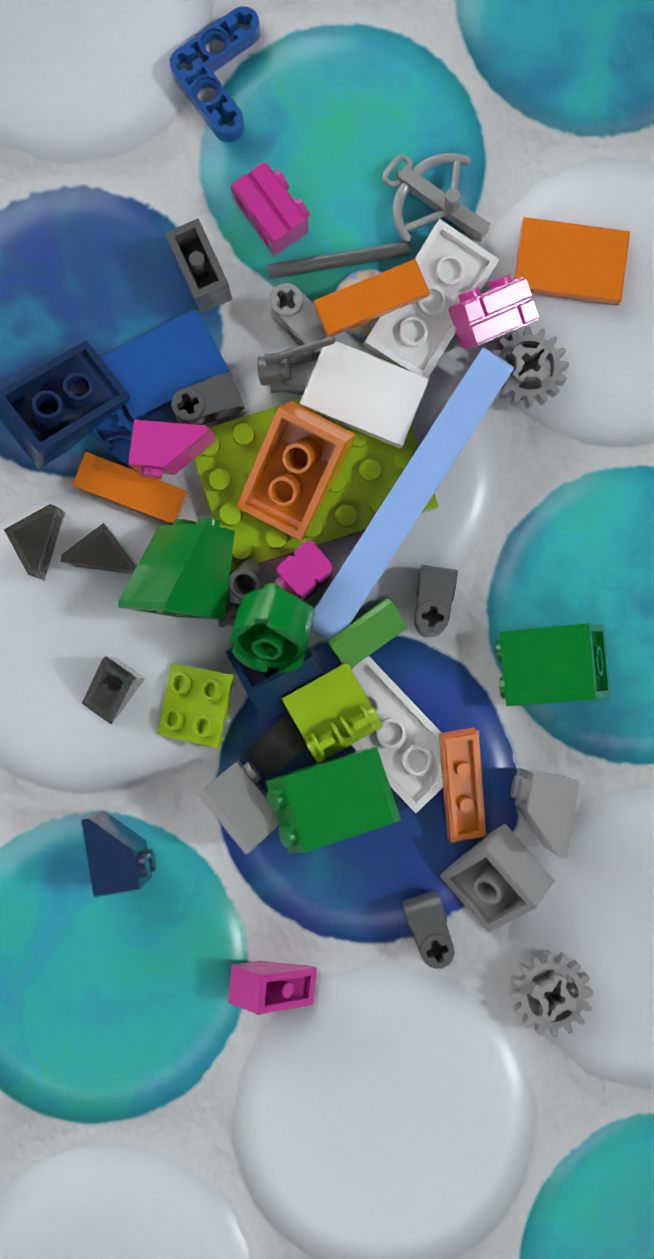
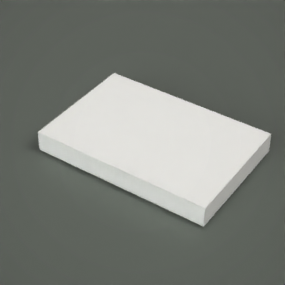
M335 341L334 344L322 348L299 405L326 419L401 449L429 379Z

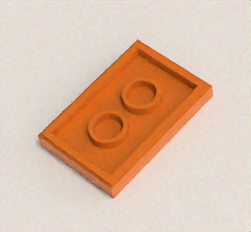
M523 217L514 280L522 277L527 279L531 294L619 305L622 301L630 231Z

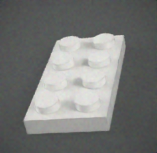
M440 219L415 257L430 291L429 297L379 317L363 343V346L389 363L425 378H429L456 333V327L453 326L448 311L449 307L460 302L458 295L477 287L481 291L499 261L497 257Z
M368 656L355 665L352 671L371 706H373L380 718L383 727L351 745L356 751L377 746L390 787L417 813L443 788L439 733L441 731Z

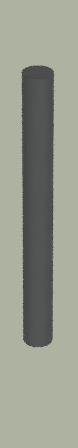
M402 241L267 264L269 279L409 256L410 246L409 242Z

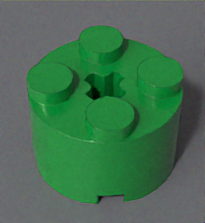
M274 583L265 584L263 589L248 593L240 602L229 637V643L232 642L233 645L232 653L241 663L257 671L267 672L268 667L280 668L279 673H288L296 670L304 662L314 623V608L304 603L298 597L285 592L282 586Z

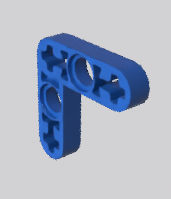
M246 6L237 7L176 49L170 58V68L175 82L215 136L224 142H234L242 136L244 132V119L240 108L220 83L214 72L254 45L259 39V17L252 8ZM241 22L245 26H248L250 24V30L246 31L244 28L238 29V24ZM232 36L234 37V42L230 40ZM212 40H219L225 44L224 50L218 54H211L205 48ZM199 51L200 54H201V57H198V58H197L196 52ZM185 62L188 66L192 65L193 70L188 72L185 68L181 69L180 65ZM210 87L217 92L216 98L210 102H203L197 97L203 88ZM221 108L227 120H234L233 127L230 128L227 124L222 126L221 116L218 112Z

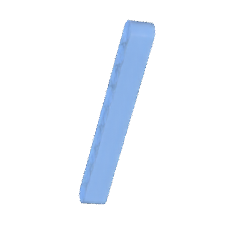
M483 347L314 609L315 615L312 631L329 641L350 625L513 371L514 367L486 348Z

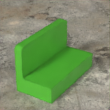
M384 599L350 623L347 628L329 641L326 640V642L341 663L348 662L350 668H352L406 630L407 626L394 603L390 599Z

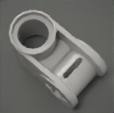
M283 283L273 289L270 295L272 318L290 335L298 346L327 338L313 303L296 286ZM283 301L285 304H288L292 301L293 308L290 309L288 306H285L281 309L280 302Z

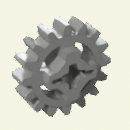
M526 326L522 336L516 330H513L509 335V341L502 337L497 344L499 350L492 351L493 354L504 361L506 359L507 363L514 367L511 376L502 386V391L499 395L501 399L505 398L508 394L512 396L511 405L514 407L519 400H524L526 409H530L534 399L541 406L544 405L548 400L547 394L554 398L560 391L557 385L563 386L567 380V377L561 372L567 370L569 362L560 361L566 349H555L554 345L558 339L556 336L549 340L544 339L545 329H541L537 335H532L530 326ZM524 346H531L535 348H525ZM546 358L550 362L551 371L546 368ZM534 360H537L533 369H530L528 372L525 371L519 376L523 366L525 367ZM520 387H532L533 390L522 389Z
M549 950L544 951L543 960H539L534 954H531L530 960L532 964L529 967L521 962L518 964L523 973L521 977H511L513 984L518 987V989L509 991L511 999L519 1001L513 1006L516 1015H523L522 1022L527 1028L535 1023V1030L541 1036L546 1028H549L553 1037H558L559 1028L564 1027L569 1034L572 1033L571 1023L574 1020L582 1025L585 1022L580 1015L581 1011L592 1010L590 1004L585 1001L586 997L594 995L593 990L584 985L590 980L589 976L585 972H579L581 965L575 959L568 963V957L562 952L558 954L556 960ZM543 971H546V973H544V974H542V975H540V976H538V977H535V976L538 975L539 973H541V972H543ZM567 974L573 981L575 993L566 988ZM555 987L558 991L557 995L550 994L547 999L544 995L545 992H552ZM527 994H530L532 998L537 1000L535 1004L536 1012L530 1008Z

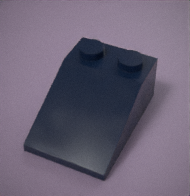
M85 340L0 390V420L35 466L40 469L74 447L92 432L94 427H98L128 402L130 396L88 341Z

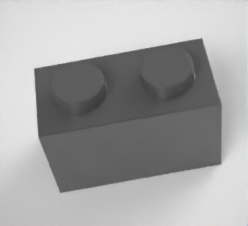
M199 218L166 232L165 236L170 250L199 313L202 314L233 300L229 283Z

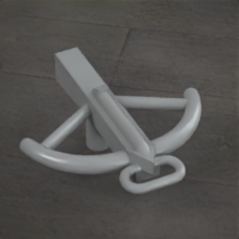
M456 153L438 154L423 160L413 169L412 160L406 155H398L384 171L382 179L390 187H396L401 184L394 197L392 214L395 228L404 242H409L411 239L409 231L443 217L479 243L489 232L491 223L459 203L460 192L458 191L460 168L461 165H470V157ZM399 161H405L407 165H405L402 171L396 170L397 180L394 182L388 179L389 173ZM454 163L451 189L446 193L422 177L426 171L437 165ZM408 192L436 211L433 214L404 225L402 208Z

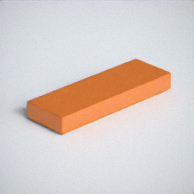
M413 259L313 301V306L326 336L329 338L429 297L430 291L416 259Z
M85 452L72 484L75 488L174 525L175 519H178L188 492L184 489L158 479L144 478L140 476V472Z
M472 727L439 733L447 838L451 843L485 837L486 822L479 731Z

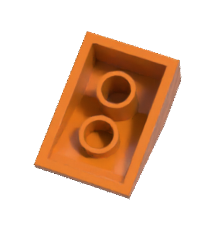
M292 401L278 407L236 507L301 541L338 475L356 434Z

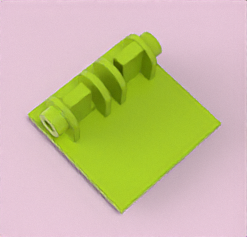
M348 662L281 698L317 763L383 727L380 718L373 706H371Z
M171 663L157 734L220 749L221 741L225 739L222 736L225 720L229 719L227 710L231 708L229 700L232 686L235 687L236 683H233L235 675Z

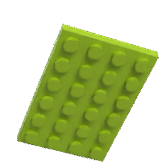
M301 399L292 402L299 405ZM280 406L209 427L216 435L215 442L197 456L195 462L213 519L221 521L220 527L235 530L230 573L243 560H254L263 564L295 554L294 551L307 540L313 542L316 546H320L364 532L419 447L412 424L402 448L399 449L331 421L355 433L356 437L338 475L301 541L236 507L275 413ZM435 494L432 495L421 514L438 508Z

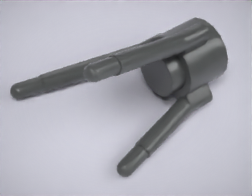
M334 337L320 339L278 353H270L258 357L257 369L261 386L270 385L271 393L286 392L303 395L306 387L284 384L285 380L291 379L290 365L318 360L321 351L313 352L311 355L304 353L332 345L336 339Z

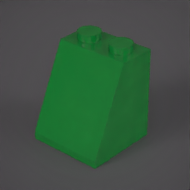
M198 518V524L192 520L175 519L174 525H159L118 601V608L177 618L224 620L235 530L220 527L221 521L210 518Z
M583 623L499 632L500 640L496 642V656L498 661L502 662L503 677H500L499 690L502 699H506V706L587 701L611 697L604 625Z
M377 746L340 754L266 781L268 786L267 799L271 808L276 812L280 824L279 837L282 844L288 849L289 854L306 853L401 820Z

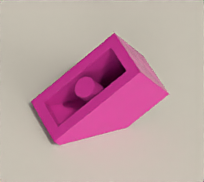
M134 420L128 464L138 470L140 476L144 478L162 479L163 474L176 475L215 442L216 435L205 425Z
M266 961L233 964L231 967L228 1003L257 1015L313 1005L317 967Z

